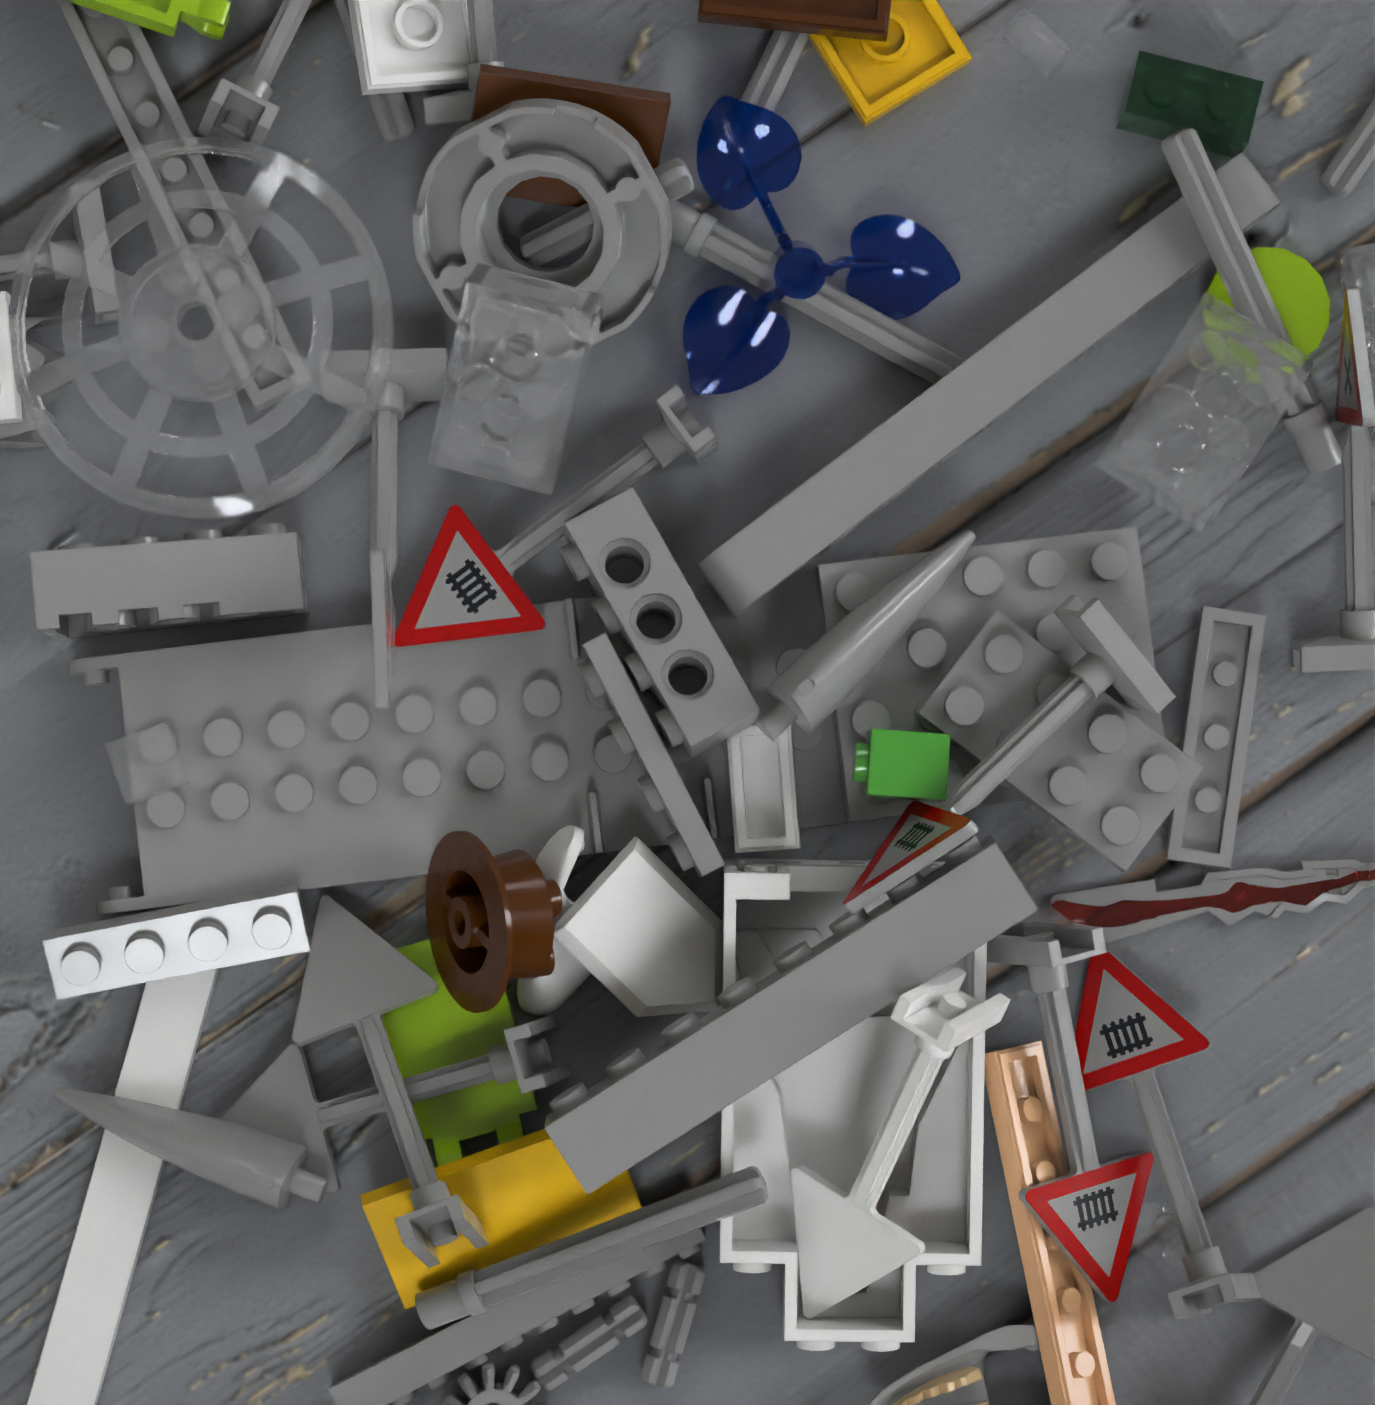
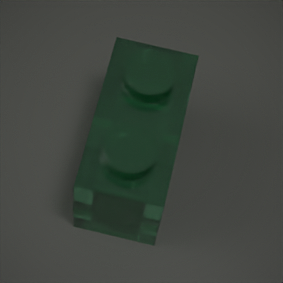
M1139 51L1130 69L1116 128L1161 140L1179 130L1193 128L1197 131L1205 151L1234 158L1242 153L1249 143L1264 81Z

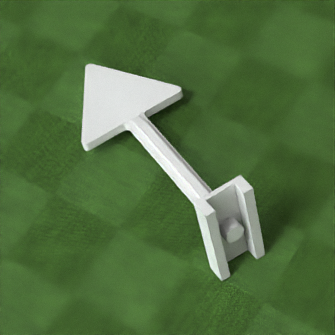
M957 966L899 996L890 1019L917 1035L915 1038L917 1048L850 1194L805 1165H799L791 1171L803 1314L808 1319L819 1315L926 1250L924 1242L879 1214L876 1210V1205L943 1060L950 1058L955 1047L1001 1022L1011 1000L999 993L981 1003L961 991L960 987L967 972Z

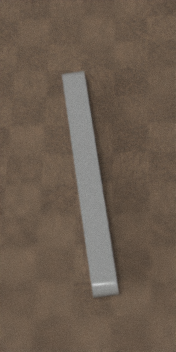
M1243 152L1215 171L1243 234L1282 203ZM1184 196L701 561L697 568L733 615L738 617L1210 260L1212 257Z

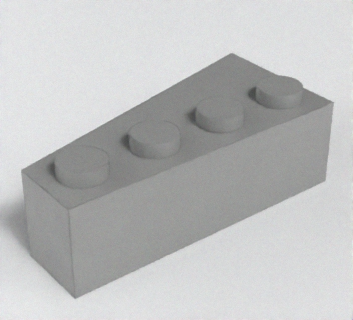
M269 523L247 527L248 536L223 537L222 530H201L185 533L184 540L159 542V537L147 536L121 540V545L96 547L94 543H77L58 546L57 550L29 552L36 630L57 640L310 614L303 539L297 532L286 533V524Z

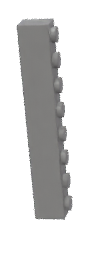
M975 835L941 856L945 861L944 865L925 877L918 871L886 892L889 899L868 913L864 908L854 914L848 911L829 925L833 933L832 936L813 948H810L806 941L791 947L773 961L777 969L775 972L756 984L748 976L731 985L717 996L721 1006L700 1019L695 1012L688 1013L679 1018L661 1032L665 1041L644 1055L639 1047L622 1054L605 1068L609 1077L587 1090L583 1082L554 1098L550 1102L554 1112L547 1115L544 1129L586 1194L588 1195L886 1007L897 1000L900 995L924 983L1038 911L1039 909L992 836L990 835L980 842Z

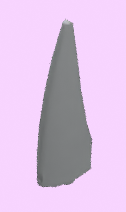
M971 530L964 531L915 563L856 607L804 651L764 689L776 703L756 722L758 728L770 740L774 741L795 721L810 735L862 683L921 614L976 539L974 533Z
M58 1087L54 1093V1098L138 1148L187 1172L276 1208L285 1209L289 1207L293 1194L321 1203L329 1184L328 1178L301 1169L309 1147L249 1126L151 1103Z

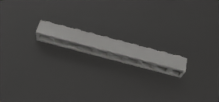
M702 1227L492 1306L491 1310L475 1317L469 1315L458 1319L332 1384L328 1390L336 1405H387L391 1402L393 1405H403L416 1398L414 1390L426 1384L429 1385L430 1389H434L451 1380L452 1377L449 1372L464 1365L466 1371L486 1362L488 1358L485 1354L497 1347H500L502 1352L508 1351L524 1342L522 1334L534 1328L540 1334L560 1323L557 1316L569 1310H572L573 1314L577 1315L595 1305L593 1298L605 1291L608 1292L610 1297L624 1291L631 1286L629 1279L643 1272L645 1278L651 1277L667 1268L665 1260L677 1254L683 1260L703 1249L700 1242L706 1240V1235Z

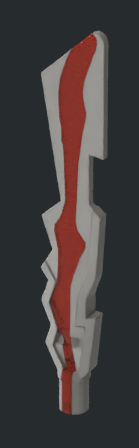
M1355 859L1299 861L1301 869L1291 871H1279L1260 867L1206 872L1200 885L1157 892L1155 879L1059 893L1051 897L1050 904L1075 925L1102 927L1106 945L1206 911L1212 913L1227 926H1231L1255 911L1278 919L1285 910L1308 914L1324 901L1347 904L1362 890L1375 887V861L1359 862Z

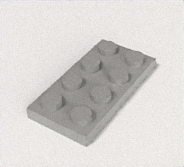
M995 610L916 715L939 733L951 734L950 741L980 763L1070 677L1068 671L1072 667L998 610ZM1103 692L1096 700L1089 698L1003 781L1121 872H1126L1204 768L1107 693Z

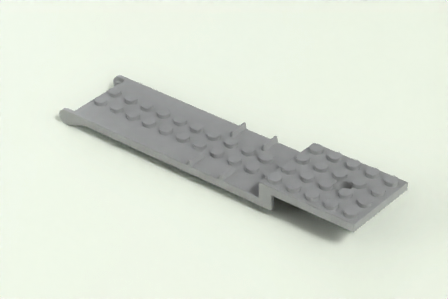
M1137 527L969 547L921 614L881 662L810 735L795 721L792 723L799 828L806 829L887 819L903 814L907 806L913 801L863 797V782L852 781L855 742L866 743L867 732L872 728L939 733L917 716L916 713L995 610H998L1073 667L1086 655V652L1054 614V611L1071 595H1077L1084 605L1093 598L1099 599L1155 669ZM933 551L818 565L815 570L796 573L738 617L733 615L710 583L689 586L760 708L759 720L776 703L764 690L771 682L841 619L888 582ZM599 597L565 598L562 601L533 604L546 621V628L543 631L398 648L394 645L389 708H375L372 623L88 657L69 661L70 675H83L84 686L109 684V672L118 671L144 891V896L134 897L133 885L107 888L109 901L96 903L97 916L185 905L298 883L299 891L428 875L430 861L437 844L446 834L453 831L473 833L487 846L492 856L520 849L526 851L535 862L549 839L560 829L568 825L584 830L585 847L578 856L622 851L634 836L638 837L648 848L668 846L666 837L676 832L665 809L653 814L636 779L646 775L635 751L623 756L607 725V721L617 717L607 696L603 694L594 699L577 666L578 663L587 659L582 650V644L606 633L591 605V602L599 599ZM651 613L644 616L637 627L644 636L651 639H661L672 632L674 625L667 616L660 613ZM396 620V630L401 620ZM619 632L610 637L608 636L712 840L733 838L734 829L727 739L691 759L682 744L672 748L665 739L654 717V713L662 710L653 692L650 688L640 692L624 665L622 658L629 655L630 652ZM692 668L679 669L669 679L671 687L683 695L695 694L706 684L702 674ZM1112 685L1104 691L1164 737L1161 712L1154 714L1130 708ZM951 741L947 797L955 785L979 764V762ZM1002 781L977 806L1027 799ZM919 801L934 807H938L943 803Z

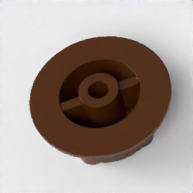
M453 831L446 834L439 841L433 852L426 883V918L432 953L446 989L462 1008L472 1013L489 1011L498 1004L505 992L509 978L534 979L552 974L555 966L553 950L554 918L560 916L563 902L561 890L557 882L552 879L545 880L539 866L526 851L515 849L492 856L482 840L468 831Z

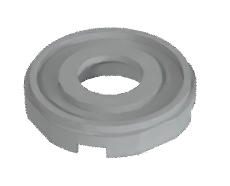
M549 98L516 100L458 129L445 142L424 174L425 177L419 191L416 211L413 214L412 233L416 260L447 316L477 340L486 343L487 339H490L510 348L527 351L525 357L559 358L572 356L627 329L649 304L661 280L670 252L672 237L670 204L639 142L612 119L593 109L565 100ZM539 176L557 178L575 187L587 201L594 221L592 240L585 253L571 264L553 269L534 267L517 258L504 243L499 227L500 205L507 192L521 181Z

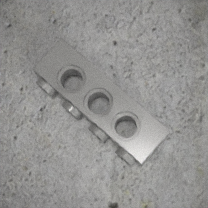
M631 487L564 523L566 541L568 542V544L560 547L564 560L578 582L587 577L599 599L591 602L592 608L606 634L610 637L619 632L630 654L622 659L638 690L642 692L650 688L662 710L654 713V717L669 745L674 748L682 744L691 759L755 724L758 721L760 708L634 488ZM627 558L637 562L643 572L635 581L622 584L615 582L608 576L606 571L609 565L618 559ZM651 613H660L672 621L674 628L664 638L651 639L644 636L637 626L644 616ZM692 668L702 674L706 684L695 694L683 695L671 687L669 679L679 669Z

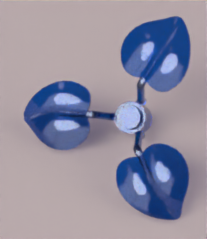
M730 95L719 97L708 111L702 123L697 142V171L706 193L724 209H742L757 197L780 245L774 252L770 263L771 274L776 285L762 293L756 302L750 293L740 286L721 285L706 290L691 304L683 324V344L688 364L690 386L692 391L698 395L730 393L747 387L771 373L786 354L790 340V328L783 316L773 310L766 309V307L775 300H782L785 295L793 299L812 297L822 288L826 277L833 276L836 271L850 268L845 283L847 294L893 320L907 318L919 312L941 293L960 281L959 270L945 246L925 227L909 218L896 214H879L860 221L854 227L850 237V247L853 256H841L829 262H823L817 250L809 243L800 240L791 241L767 192L781 191L787 188L796 178L802 158L798 137L790 124L772 110L745 102Z

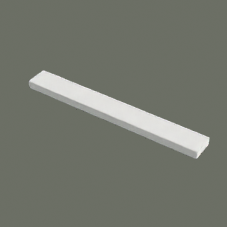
M219 969L146 982L114 1096L180 1110ZM106 1129L104 1130L27 1405H97L165 1163V1160L138 1148Z

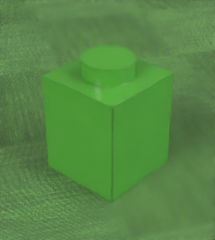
M872 728L867 732L866 743L855 742L852 781L863 782V797L943 802L947 797L951 734Z

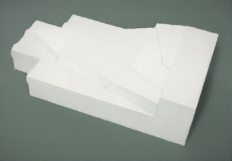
M724 858L723 991L748 976L756 984L777 970L773 961L791 947L806 941L810 948H813L832 936L833 933L829 925L848 912L842 903L872 859ZM935 860L919 872L925 877L944 865L945 861ZM885 893L863 908L868 913L887 901L889 897ZM987 943L927 981L957 966L967 972L960 990L981 1003L986 1001ZM897 999L721 1110L720 1178L750 1166L757 1167L766 1181L768 1200L764 1204L720 1220V1263H733V1270L742 1273H764L771 1270V1264H784V1341H796L798 1348L809 1351L831 1350L835 1348V1342H861V1348L869 1351L888 1352L898 1350L900 1342H915L916 1265H927V1272L936 1275H960L966 1272V1266H981L985 1031L955 1047L951 1057L943 1060L876 1205V1210L879 1214L924 1242L926 1250L919 1256L812 1319L806 1318L803 1314L791 1171L799 1165H805L850 1194L916 1051L915 1038L917 1035L890 1019L898 1001Z

